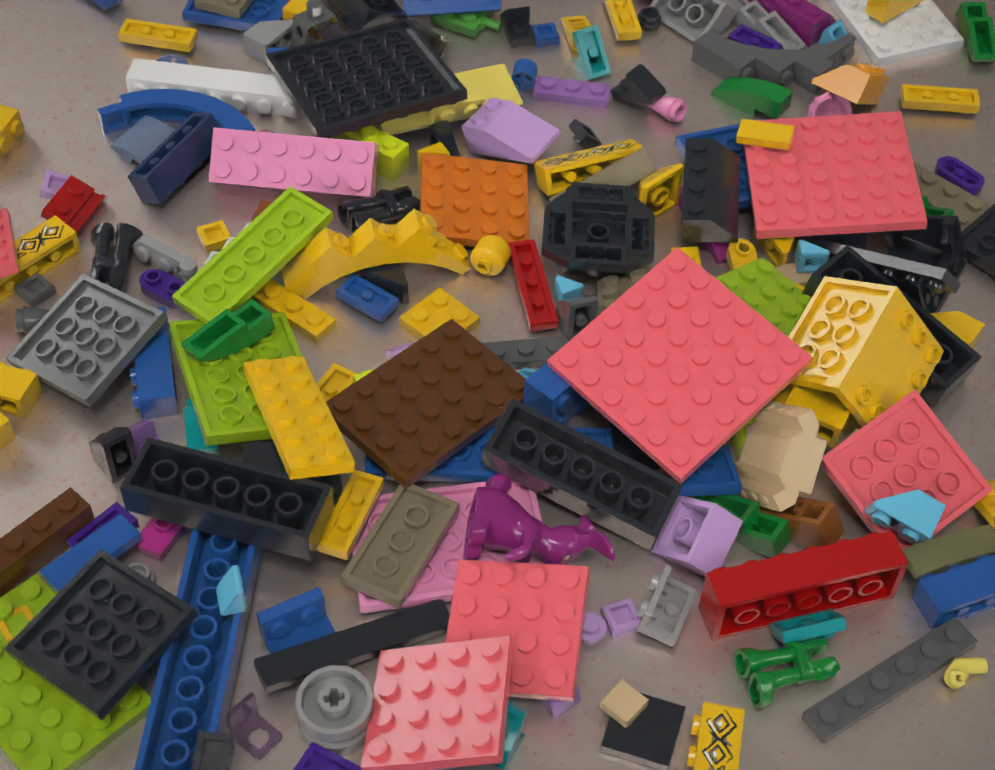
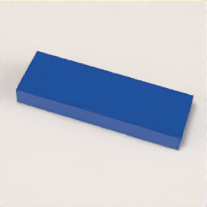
M119 514L40 570L41 576L58 593L100 549L117 558L142 540L141 533L122 514Z

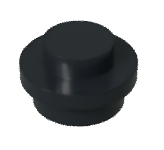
M644 7L637 16L639 24L647 29L657 27L661 23V15L655 7Z

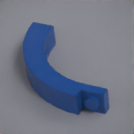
M151 89L119 95V103L97 109L104 135L130 128L145 115L164 123L182 124L193 112L213 114L219 128L255 131L250 121L231 105L212 96L187 90Z

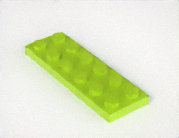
M290 186L172 295L174 303L205 324L225 309H229L234 313L334 219L332 211Z

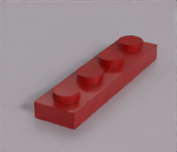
M535 239L507 242L511 250V266L530 332L558 328V316Z

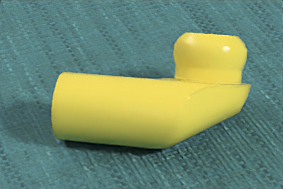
M954 658L944 672L945 683L950 688L957 689L965 685L969 675L986 674L988 670L986 658Z

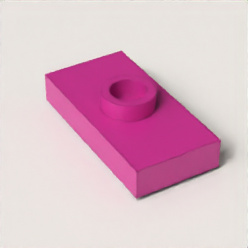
M151 518L141 531L142 540L133 547L145 555L162 561L187 527Z

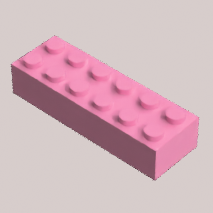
M213 127L209 182L218 185L285 191L291 186L302 193L355 198L374 197L379 145L375 142Z

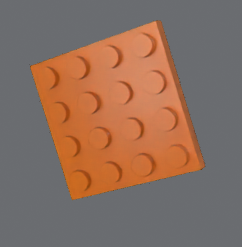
M422 152L420 159L419 212L432 216L437 223V232L442 233L455 244L459 243L462 246L475 247L478 241L486 235L502 237L506 242L530 240L527 165Z

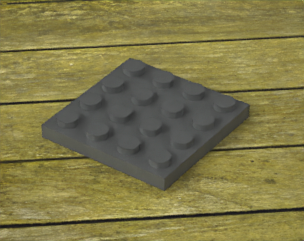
M82 274L6 357V360L16 368L29 369L37 373L40 381L91 407L168 320V317L164 311L88 275Z

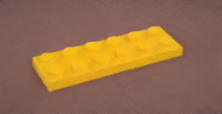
M287 356L281 359H257L244 362V375L290 480L354 472L355 461L304 357Z

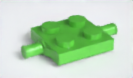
M495 12L431 16L432 24L475 38L479 31L485 28L500 32L503 22L491 19Z

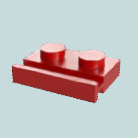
M71 175L44 207L41 217L48 220L56 215L75 230L78 235L104 202L105 195L97 194L94 192V188Z

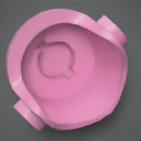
M826 92L815 96V101L810 104L807 111V117L851 115L852 107L847 99Z

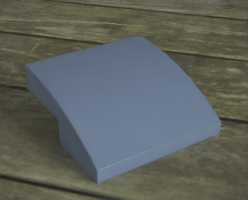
M145 115L113 142L110 148L130 164L134 161L141 164L175 129L158 119Z

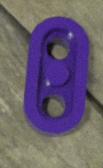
M944 156L939 158L934 170L936 175L972 195H978L982 191L985 182L984 177L957 158Z
M160 269L147 270L140 276V288L144 295L169 308H181L174 303L172 295L186 282Z

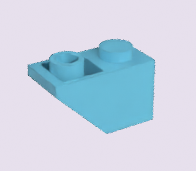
M917 489L876 500L867 505L863 512L871 516L870 519L873 523L884 528L890 527L899 533L901 539L916 544L931 538L946 505Z

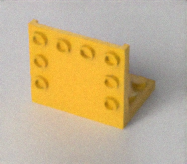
M824 276L789 335L792 341L813 357L812 363L790 384L835 393L859 424L864 427L914 389L920 395L936 364L940 361L944 350L898 287Z

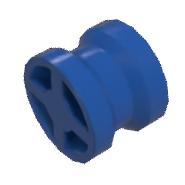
M520 59L515 62L511 78L517 90L528 91L534 87L538 67L536 63L529 59Z

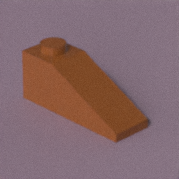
M798 497L796 504L782 512L759 506L760 512L788 520L792 537L790 541L803 548L834 544L844 533L836 505L832 502Z

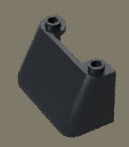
M926 215V229L885 231V240L890 247L886 255L945 268L958 280L967 259L958 216ZM902 280L893 282L929 313H939L950 292L943 291L941 294L936 293L922 285L916 288Z

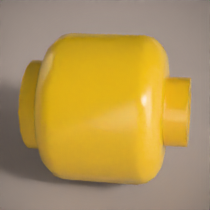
M486 235L478 241L472 250L470 260L475 270L480 274L496 276L503 271L510 260L511 250L502 237Z

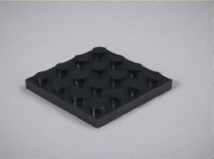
M100 549L4 649L13 659L102 721L198 614L194 607Z

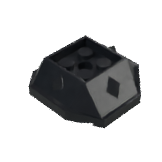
M574 182L566 189L565 193L556 197L545 207L541 255L552 260L565 274L594 277L622 276L653 263L655 215L636 197V193L629 186Z

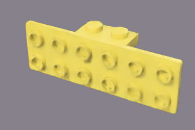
M497 64L454 73L467 89L468 99L458 101L456 104L436 107L430 111L414 113L405 118L385 121L379 127L380 130L390 135L428 128L430 125L444 120L451 123L469 119L490 98L512 101L521 107L523 101L505 64Z

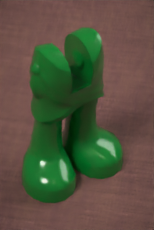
M815 638L801 642L792 641L785 643L783 648L758 650L745 647L737 649L734 653L736 672L741 679H749L747 687L748 696L753 707L756 709L769 706L772 703L775 691L781 687L795 683L802 684L813 680L825 681L835 677L841 668L835 657L811 661L828 652L830 647L826 638ZM785 663H792L793 666L773 671H762L766 668Z

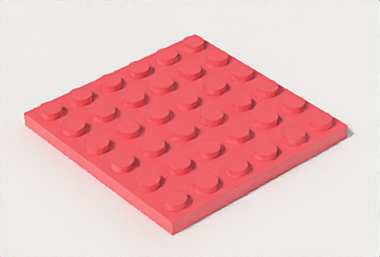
M901 111L756 120L795 126V133L789 150L743 144L757 239L926 229L927 217Z
M676 247L551 356L547 363L548 367L681 484L812 363L813 357Z

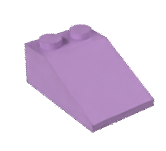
M499 98L487 100L462 125L469 153L531 164L561 135L560 130L514 102Z

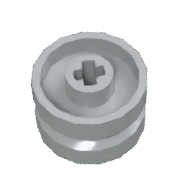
M329 665L316 669L304 678L297 690L295 706L301 737L308 747L311 742H314L343 757L355 753L364 746L367 726L373 714L374 700L369 681L359 671L347 666Z

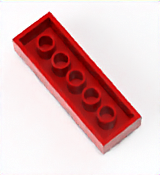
M892 531L883 533L872 532L864 537L852 540L841 539L834 544L821 547L810 546L803 551L795 553H779L772 558L759 561L748 560L741 565L728 568L717 567L710 572H706L698 609L710 638L714 641L769 628L771 622L830 608L838 612L893 599L907 568L908 561Z

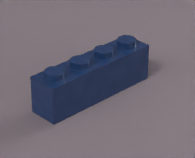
M193 112L127 176L141 202L159 205L166 202L169 196L185 183V179L193 171L199 169L202 162L211 155L213 127L219 128L213 114Z

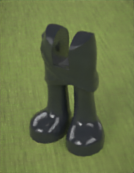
M408 186L398 187L389 191L382 189L376 193L375 197L346 199L337 204L338 217L344 227L350 226L351 234L369 218L379 223L393 221L398 218H404L413 209L418 211L420 209V200L412 196V191Z
M105 222L96 225L91 230L90 236L91 243L96 249L95 257L92 260V268L88 276L102 283H109V286L122 292L129 267L127 261L129 250H135L134 242L143 235L142 231L127 223H118L116 232L111 223ZM115 244L114 256L112 260L109 259L108 256L110 249Z

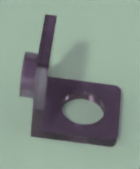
M252 692L236 704L226 715L230 734L236 735V742L256 760H261L283 738L280 731L259 715L256 695ZM265 730L269 734V740L264 745L254 746L249 742V736L253 731Z

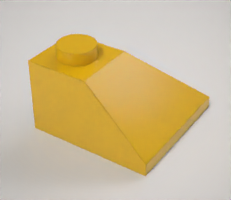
M681 163L658 168L657 171L641 179L638 183L637 198L653 212L655 219L678 206L684 165Z

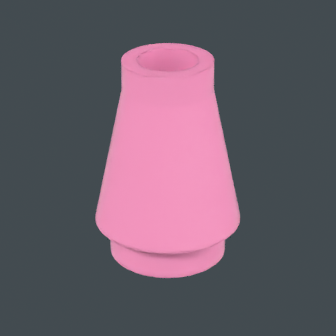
M662 96L652 105H648V108L653 109L670 122H680L687 111L686 103L681 98Z

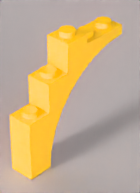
M413 209L393 228L369 218L348 238L342 233H336L326 227L281 270L285 288L307 299L323 286L342 276L383 264L406 262L430 264L450 269L461 275H464L471 268L467 258V250L461 244H455L442 233L437 232V223L432 216Z

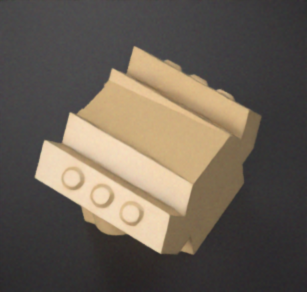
M770 401L755 415L757 421L745 427L747 435L739 461L734 463L740 475L742 490L741 494L733 495L758 502L761 507L782 512L796 504L798 496L806 497L808 494L811 495L827 441L824 440V437L817 435L820 425L812 409Z

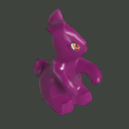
M497 473L487 479L485 487L476 488L468 516L463 560L478 561L482 549L509 551L504 557L508 561L515 560L516 563H529L531 556L538 554L545 564L568 565L586 549L596 550L609 560H615L613 546L602 532L597 531L591 520L585 515L580 516L581 522L577 526L561 525L549 528L543 522L531 516L520 503L507 494L512 488V481L509 476Z

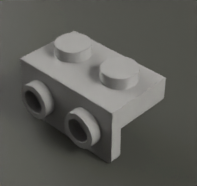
M666 564L661 575L655 572L647 590L652 592L650 599L644 597L636 616L640 617L641 621L637 631L674 647L697 590L669 577L672 567Z

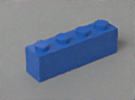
M166 307L157 308L159 310L164 311V313L167 316ZM167 320L130 362L135 363V367L130 368L132 386L137 385V390L132 391L134 409L140 408L142 420L179 415L171 337Z
M986 554L972 563L966 565L956 564L943 573L937 575L930 573L918 580L912 600L931 630L953 617L961 620L995 608V555L990 556Z

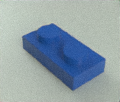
M354 273L336 290V298L381 323L399 306L398 297Z

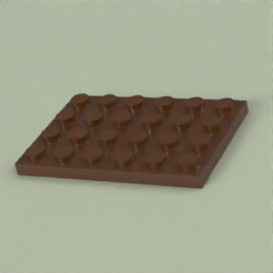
M450 319L326 401V404L340 432L401 486L407 489L497 424L512 398L523 403L526 379L457 322Z

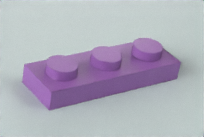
M537 76L533 100L608 109L611 85Z

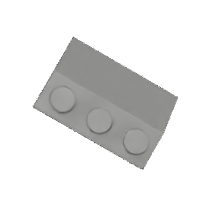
M653 0L650 4L651 7L659 10L663 23L692 42L709 30L719 35L723 34L737 13L736 10L722 0Z

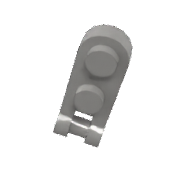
M142 235L134 242V254L141 262H147L184 282L191 279L198 270L196 260L151 236Z

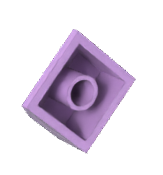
M678 495L651 552L696 574L706 576V572H710L717 567H723L724 560L732 543L737 538L743 521L718 504Z

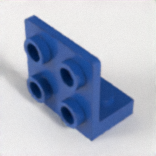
M319 587L256 613L260 636L270 654L335 633L326 615L325 598Z

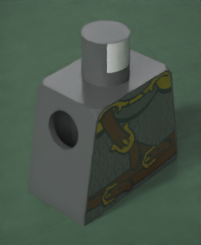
M320 0L307 1V10L293 17L291 47L341 35L337 17L324 4H321Z

